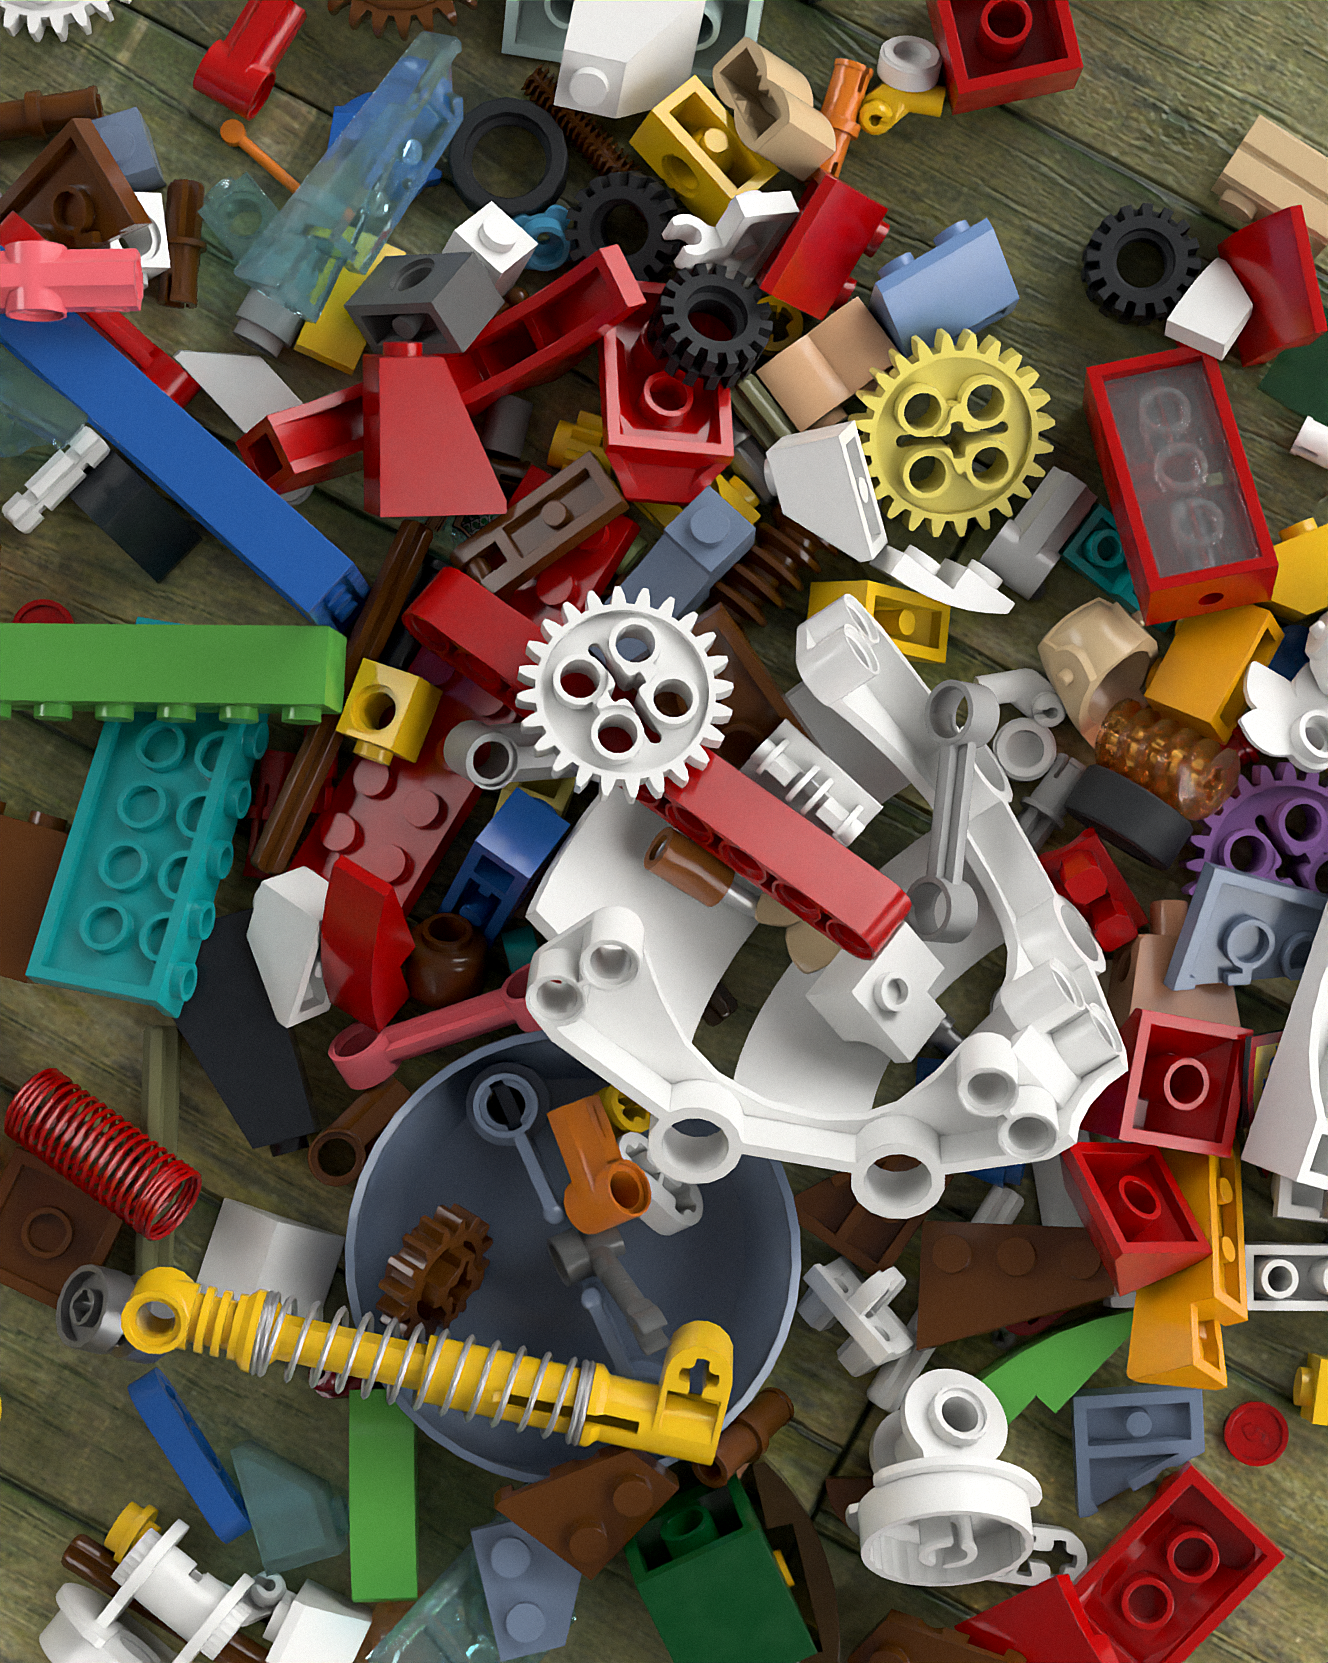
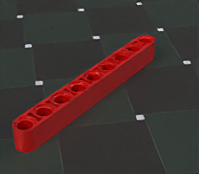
M443 567L401 616L404 626L418 642L521 717L527 718L535 712L534 710L516 707V696L522 691L534 688L518 681L517 676L519 666L538 665L525 654L528 642L537 641L549 644L544 639L540 631L541 628L468 575L452 567ZM570 673L560 680L563 690L575 698H585L596 691L593 681L582 673ZM615 682L611 699L617 702L625 698L633 706L636 696L629 691L621 690ZM639 717L644 733L651 743H659L660 736L658 733L653 732L643 719ZM608 727L598 733L601 745L610 752L623 753L633 747V741L624 729ZM703 745L700 746L710 759L707 767L702 771L685 763L689 780L683 788L676 785L666 776L664 777V793L661 798L655 799L646 784L639 785L637 801L839 947L857 958L869 961L874 959L912 908L909 897L896 883Z

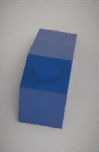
M516 787L473 843L436 914H458L468 919L472 926L479 927L486 936L489 953L555 853L571 824L559 817L550 804L542 799L531 797Z

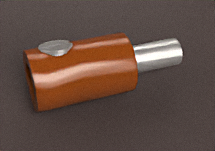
M666 827L656 835L645 854V869L707 907H713L722 900L748 917H755L759 896L733 881L735 871L682 832L672 827Z

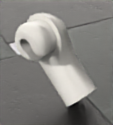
M1023 668L974 677L973 683L985 685L993 691L999 705L1011 703L1026 717L1035 719L1043 727H1054L1061 723L1067 712L1062 700L1055 693L1051 683L1033 669Z

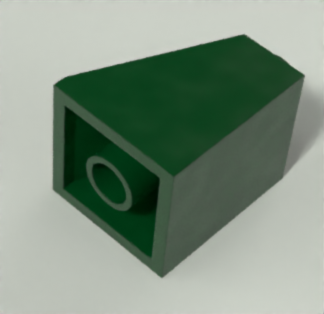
M737 1472L731 1476L722 1488L714 1489L700 1482L699 1479L679 1487L674 1495L623 1547L636 1588L674 1663H800L801 1660L818 1653L800 1609Z

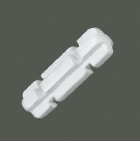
M87 426L81 427L67 441L71 447L65 453L59 449L24 484L28 490L23 495L17 491L3 505L2 513L19 531L24 534L31 533L45 519L41 513L46 508L53 511L87 477L83 471L89 465L95 469L109 455L110 448L107 443L91 428Z

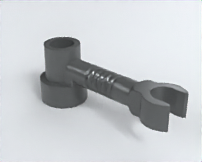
M617 1226L598 1234L590 1235L581 1231L576 1232L573 1228H570L547 1239L549 1255L563 1283L569 1287L589 1277L598 1276L626 1317L630 1330L646 1356L671 1346V1342L661 1329V1327L668 1325L663 1313L656 1305H653L650 1299H645L617 1259L626 1253L625 1245Z

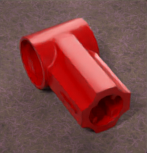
M249 0L224 41L221 39L215 41L204 55L194 76L193 89L249 121L252 120L260 112L273 89L276 80L275 69L307 18L306 11L293 0Z

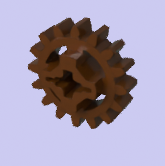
M454 1203L451 1208L443 1204L439 1205L433 1219L424 1214L420 1218L419 1225L412 1229L411 1234L405 1233L402 1237L404 1247L397 1255L390 1256L385 1270V1278L379 1281L378 1287L386 1292L376 1303V1309L383 1313L379 1320L380 1323L387 1327L388 1323L397 1317L400 1323V1336L408 1341L415 1327L421 1322L425 1327V1341L429 1342L430 1335L435 1334L437 1326L443 1330L449 1328L451 1322L458 1318L459 1312L463 1313L466 1310V1300L472 1292L479 1290L483 1282L485 1268L490 1263V1260L483 1256V1254L493 1244V1239L486 1235L490 1225L457 1203Z

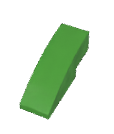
M1112 1308L1090 1313L1051 1327L1012 1347L978 1371L973 1377L984 1383L997 1397L1005 1412L1007 1426L1036 1396L1056 1414L1131 1335L1134 1310L1132 1308Z
M372 1389L368 1398L364 1400L361 1397V1390H349V1521L353 1603L418 1601V1425L401 1410L396 1402L390 1406L388 1405L386 1389Z

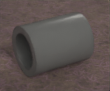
M505 395L501 396L487 408L480 437L485 453L521 460L534 406L533 403L518 397Z

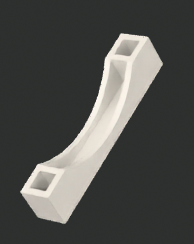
M1328 900L1241 1156V1160L1296 1182L1328 1190Z

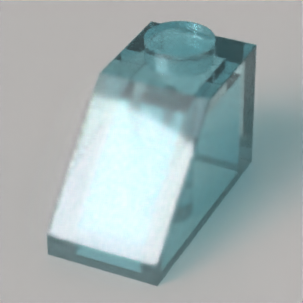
M252 1439L238 1442L230 1450L266 1577L343 1553L348 1544L345 1535L350 1534L349 1507L344 1495L334 1497L329 1481Z

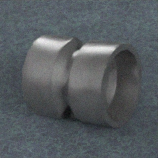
M93 1264L83 1265L70 1275L62 1288L56 1310L57 1333L63 1344L73 1349L100 1355L110 1354L115 1358L140 1364L155 1363L166 1354H148L136 1349L126 1340L121 1329V1314L141 1276H129L121 1271ZM158 1301L146 1303L148 1310L159 1318L169 1319L175 1317L172 1309L164 1303Z

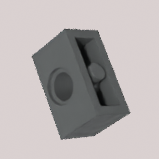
M474 252L385 256L344 304V308L374 354H383V342L391 341L422 342L423 353L444 354L464 353L505 301L490 279L488 269L477 258Z

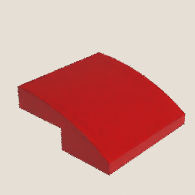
M1302 205L1290 206L1259 219L1235 232L1217 245L1220 259L1227 261L1253 304L1251 317L1237 337L1242 367L1267 363L1284 349L1310 345L1328 331Z
M1069 1574L1055 1575L954 1626L956 1631L970 1635L968 1644L1002 1656L1005 1655L1007 1649L1020 1652L1027 1659L1025 1663H1119L1107 1634L1094 1636Z

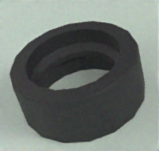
M502 97L482 102L463 116L451 136L448 162L455 191L469 211L474 214L491 201L511 219L518 214L525 213L531 216L544 213L548 207L556 204L566 188L569 158L563 131L549 112L529 100ZM507 125L524 128L535 135L543 146L546 156L545 172L538 185L525 195L514 198L495 196L483 189L474 177L471 165L474 148L481 137L492 129Z
M1097 764L1088 766L1064 804V808L1073 818L1087 829L1093 826L1100 838L1129 856L1161 871L1170 868L1193 832L1190 822L1166 802L1126 777Z

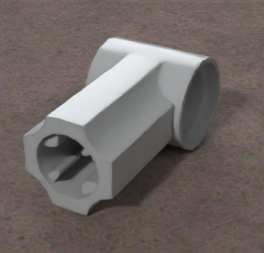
M1053 466L1013 521L1009 518L978 562L998 575L1003 580L1002 583L1028 601L1061 557L1058 553L1071 533L1073 534L1098 497L1088 489L1086 484L1071 473Z
M475 720L461 722L451 729L445 739L443 749L445 762L452 771L480 788L487 790L503 788L510 782L554 779L551 776V771L557 757L554 753L535 758L532 754L533 749L542 737V734H522L520 730L522 722L492 725ZM490 741L491 752L488 760L482 766L474 768L473 756L480 745ZM569 769L555 779L576 777L577 773Z

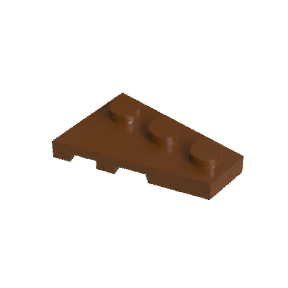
M72 118L0 198V223L11 211H14L45 240L62 244L67 247V250L98 249L152 224V221L90 118Z
M922 1220L916 1351L918 1352L1117 1296V1290L1085 1227Z

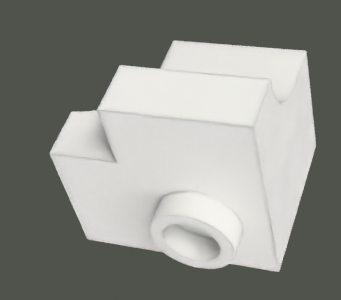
M901 922L876 957L871 961L862 960L841 949L805 997L844 1042H865L881 1050L894 1063L912 1062L946 1016L945 1012L927 992L945 968L907 922Z

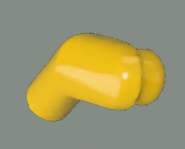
M882 82L864 96L857 122L866 133L881 135L909 112L940 118L946 86L935 85L933 88L923 92H905L892 88Z

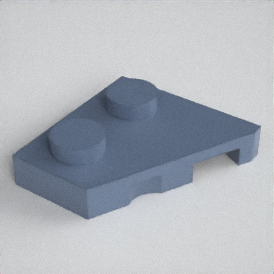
M1159 1384L1078 1389L1070 1398L1075 1508L1079 1518L1090 1517L1099 1512L1098 1505L1130 1487L1134 1492L1154 1481L1165 1468L1171 1466L1179 1467L1188 1460L1205 1452L1202 1389Z
M510 1519L470 1528L500 1661L565 1646L582 1573Z

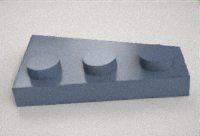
M1204 862L1163 984L1172 991L1195 989V985L1222 982L1227 986L1251 984V980L1287 977L1291 981L1301 980L1328 900V895Z

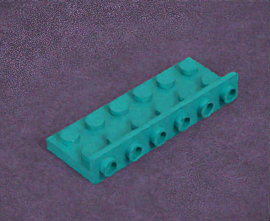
M137 617L135 623L185 625L144 617ZM134 712V721L104 722L25 973L34 983L154 1006L164 1016L179 1017L184 1001H188L192 997L196 987L197 967L195 962L201 942L210 936L214 927L216 910L213 902L220 879L227 877L233 863L234 849L232 839L238 819H242L246 815L250 806L251 785L249 782L256 759L263 757L268 746L269 727L267 722L270 713H259L258 723L255 724L226 723L219 721V713L196 712V722L159 721L156 719L157 712Z

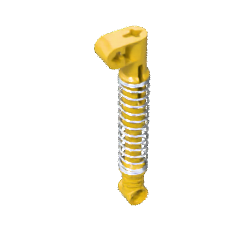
M157 1267L144 1273L138 1279L121 1314V1329L126 1340L136 1349L148 1354H163L175 1348L186 1350L188 1344L193 1343L194 1353L202 1354L205 1346L210 1347V1356L218 1358L221 1350L227 1351L226 1360L235 1361L241 1372L251 1373V1375L256 1373L258 1377L265 1375L268 1365L276 1360L285 1361L284 1381L286 1383L291 1380L296 1364L311 1367L309 1379L311 1388L318 1384L322 1370L336 1373L335 1391L337 1394L343 1391L348 1376L362 1378L361 1397L363 1400L368 1398L374 1381L387 1384L386 1400L389 1406L395 1402L400 1387L413 1389L412 1407L414 1411L418 1410L422 1403L438 1406L437 1410L440 1417L445 1415L448 1409L463 1411L466 1423L473 1418L474 1414L489 1417V1424L492 1428L497 1426L500 1420L513 1422L518 1434L525 1429L526 1425L540 1428V1434L543 1439L550 1436L552 1431L565 1434L567 1445L572 1443L574 1446L578 1444V1446L587 1447L595 1441H600L709 1466L712 1465L717 1450L733 1381V1344L729 1335L720 1326L709 1321H692L682 1325L673 1333L670 1339L671 1346L667 1347L659 1384L657 1385L612 1375L604 1364L597 1362L595 1364L593 1360L588 1362L585 1359L582 1361L580 1368L578 1367L576 1356L566 1365L553 1362V1355L550 1351L545 1353L543 1359L527 1356L525 1345L519 1348L517 1354L503 1351L499 1339L492 1344L491 1348L476 1345L474 1334H471L465 1342L453 1340L448 1328L443 1330L440 1336L430 1335L429 1343L426 1345L425 1327L422 1322L415 1327L409 1341L399 1339L400 1323L397 1317L388 1323L384 1335L374 1333V1317L371 1311L363 1316L358 1329L348 1328L349 1312L345 1305L337 1311L332 1324L323 1322V1306L320 1300L312 1304L306 1318L298 1317V1301L294 1294L285 1300L283 1306L279 1291L274 1293L273 1290L269 1291L261 1288L251 1295L242 1293L239 1301L233 1300L234 1291L225 1290L223 1296L218 1297L217 1287L209 1286L206 1294L201 1293V1284L194 1283L185 1272L173 1267ZM151 1301L164 1303L172 1309L175 1317L169 1319L159 1318L148 1310L146 1303ZM290 1305H291V1315L287 1314V1311H288V1308L290 1307ZM316 1310H317V1319H316V1320H312V1319H313V1316H314V1314H315V1312H316ZM342 1317V1326H339L338 1324ZM367 1323H368V1329H367V1331H364V1330H365V1327H366V1325H367ZM697 1359L707 1360L703 1368L702 1394L689 1392L691 1368L695 1366Z

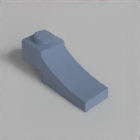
M708 485L664 529V534L620 585L625 595L626 603L635 604L641 590L647 588L649 589L651 608L658 610L669 597L675 598L671 617L677 621L681 620L684 616L695 611L709 597L710 588L754 545L756 528ZM612 595L606 600L603 606L610 604ZM625 638L616 644L619 655L627 661L632 660L648 649L641 640L636 638ZM590 647L588 649L589 654L595 657L606 671L608 670L610 673L605 657L598 647Z

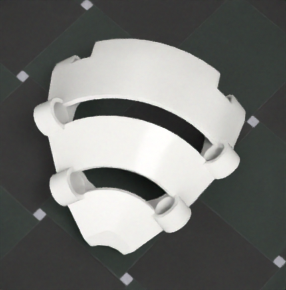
M844 594L798 626L796 664L803 681L785 695L827 756L880 805L912 783L931 808L934 809L941 744L931 738L925 725V706L931 691L882 626L856 598L850 594ZM957 726V730L959 733L961 732L964 726H962L961 728H958ZM987 744L976 749L962 880L971 886L977 898V921L970 935L959 943L922 942L945 968L927 991L934 1001L969 968L1005 943L1008 953L1006 977L1000 990L1002 1004L972 1031L935 1072L898 1101L872 1109L880 1080L891 1058L868 1043L860 1041L844 1042L805 997L828 966L817 972L804 974L797 968L794 962L790 964L764 1003L748 1034L733 1080L719 1073L692 1044V1040L704 1009L736 953L759 922L755 917H748L722 900L713 907H707L645 869V854L656 835L666 827L679 830L636 799L634 804H628L623 790L618 786H613L606 802H601L598 794L583 813L544 874L525 916L548 940L547 943L534 953L530 963L525 996L528 1011L552 1042L651 1113L648 1148L651 1159L662 1173L677 1181L700 1184L718 1180L733 1170L741 1155L745 1154L851 1173V1189L857 1201L868 1211L888 1219H907L923 1214L937 1204L945 1190L946 1174L1049 1160L1076 1144L1079 1125L1090 1105L1109 1084L1128 1071L1126 1049L1097 979V975L1106 970L1102 949L1090 926L1076 907L1056 892L1008 805L1012 801L1013 796L1010 783L999 761ZM931 831L916 840L879 870V872L896 883L905 893H907L910 886L917 879L926 876ZM735 871L733 881L760 896L762 890ZM943 891L937 898L934 910L938 928H940L945 919L947 908ZM550 980H561L562 983L558 984ZM699 1118L714 1123L721 1130L707 1137H692L681 1134L672 1125L685 1119ZM897 1154L911 1156L922 1162L918 1167L902 1172H891L881 1169L874 1164L880 1158Z

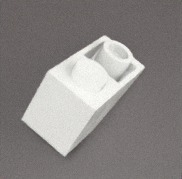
M307 1578L298 1594L287 1590L282 1600L279 1601L263 1634V1638L273 1642L265 1661L268 1663H353L377 1611L361 1603H353L352 1599Z

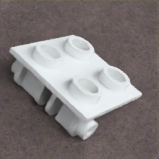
M787 719L750 756V759L739 770L845 847H848L866 825L883 808L882 805Z

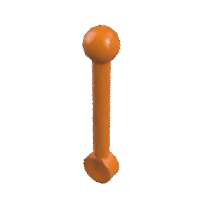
M236 119L225 121L220 128V134L225 144L230 147L239 146L297 197L301 210L310 215L311 213L308 208L311 203L316 202L320 193L315 190H306L247 137L246 129L240 121Z

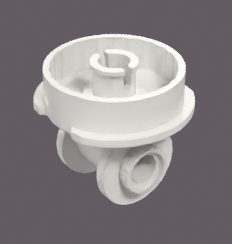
M937 1369L921 1375L906 1391L900 1410L888 1415L872 1435L869 1446V1459L874 1473L873 1485L875 1487L861 1499L860 1503L850 1504L845 1515L848 1526L860 1538V1552L863 1563L868 1569L881 1577L895 1582L919 1586L970 1584L991 1579L1013 1570L1021 1565L1033 1551L1034 1539L1030 1507L1038 1506L1042 1500L1041 1486L1036 1478L1024 1469L996 1460L1003 1451L1007 1440L1008 1426L1005 1412L994 1393L972 1375L953 1369Z
M178 1519L163 1536L153 1528H150L131 1549L111 1576L113 1580L122 1586L112 1600L76 1583L63 1584L56 1593V1601L60 1610L40 1634L39 1642L44 1653L52 1663H191L200 1651L213 1661L253 1611L241 1600L255 1583V1580L247 1573H244L229 1590L208 1572L203 1576L195 1569L198 1564L177 1547L190 1528L181 1519ZM134 1598L188 1642L180 1654L172 1651L158 1637L125 1611Z

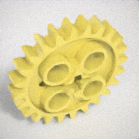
M942 328L937 329L934 347L929 348L923 340L914 335L911 337L913 355L905 358L898 351L891 348L888 353L894 368L889 373L875 367H871L869 370L873 379L879 384L875 392L857 389L855 393L868 408L866 413L848 415V421L855 420L857 429L863 431V435L859 437L864 455H866L865 460L870 478H872L871 482L876 500L885 497L881 510L890 519L903 511L902 523L908 530L914 531L924 517L926 529L933 537H939L946 521H949L952 530L959 537L965 536L969 518H974L984 530L990 529V510L996 507L1009 518L1013 513L1007 499L1014 493L1022 498H1031L1032 494L1022 482L1026 475L1044 477L1046 474L1034 461L1035 454L1053 452L1054 446L1040 437L1039 432L1053 427L1055 420L1047 413L1036 412V410L1044 406L1051 399L1050 395L1042 388L1029 389L1040 375L1030 366L1017 370L1023 356L1012 347L999 356L1001 342L991 335H988L982 341L978 349L976 335L965 328L959 335L956 345H953L950 335ZM990 384L992 396L989 403L983 409L968 411L967 400L971 391L980 385ZM929 393L930 406L927 412L915 420H906L904 410L908 400L914 395ZM1001 421L1005 422V428L999 432L990 433L986 430H980L995 426ZM956 422L963 430L952 433L951 443L946 445L939 436L949 434L951 430L950 423ZM911 434L916 437H922L906 441L902 445L896 444L897 438L901 435ZM995 447L997 453L993 465L986 471L980 473L972 472V461L975 455L984 448ZM934 456L935 466L931 475L921 481H910L909 473L913 463L921 457Z

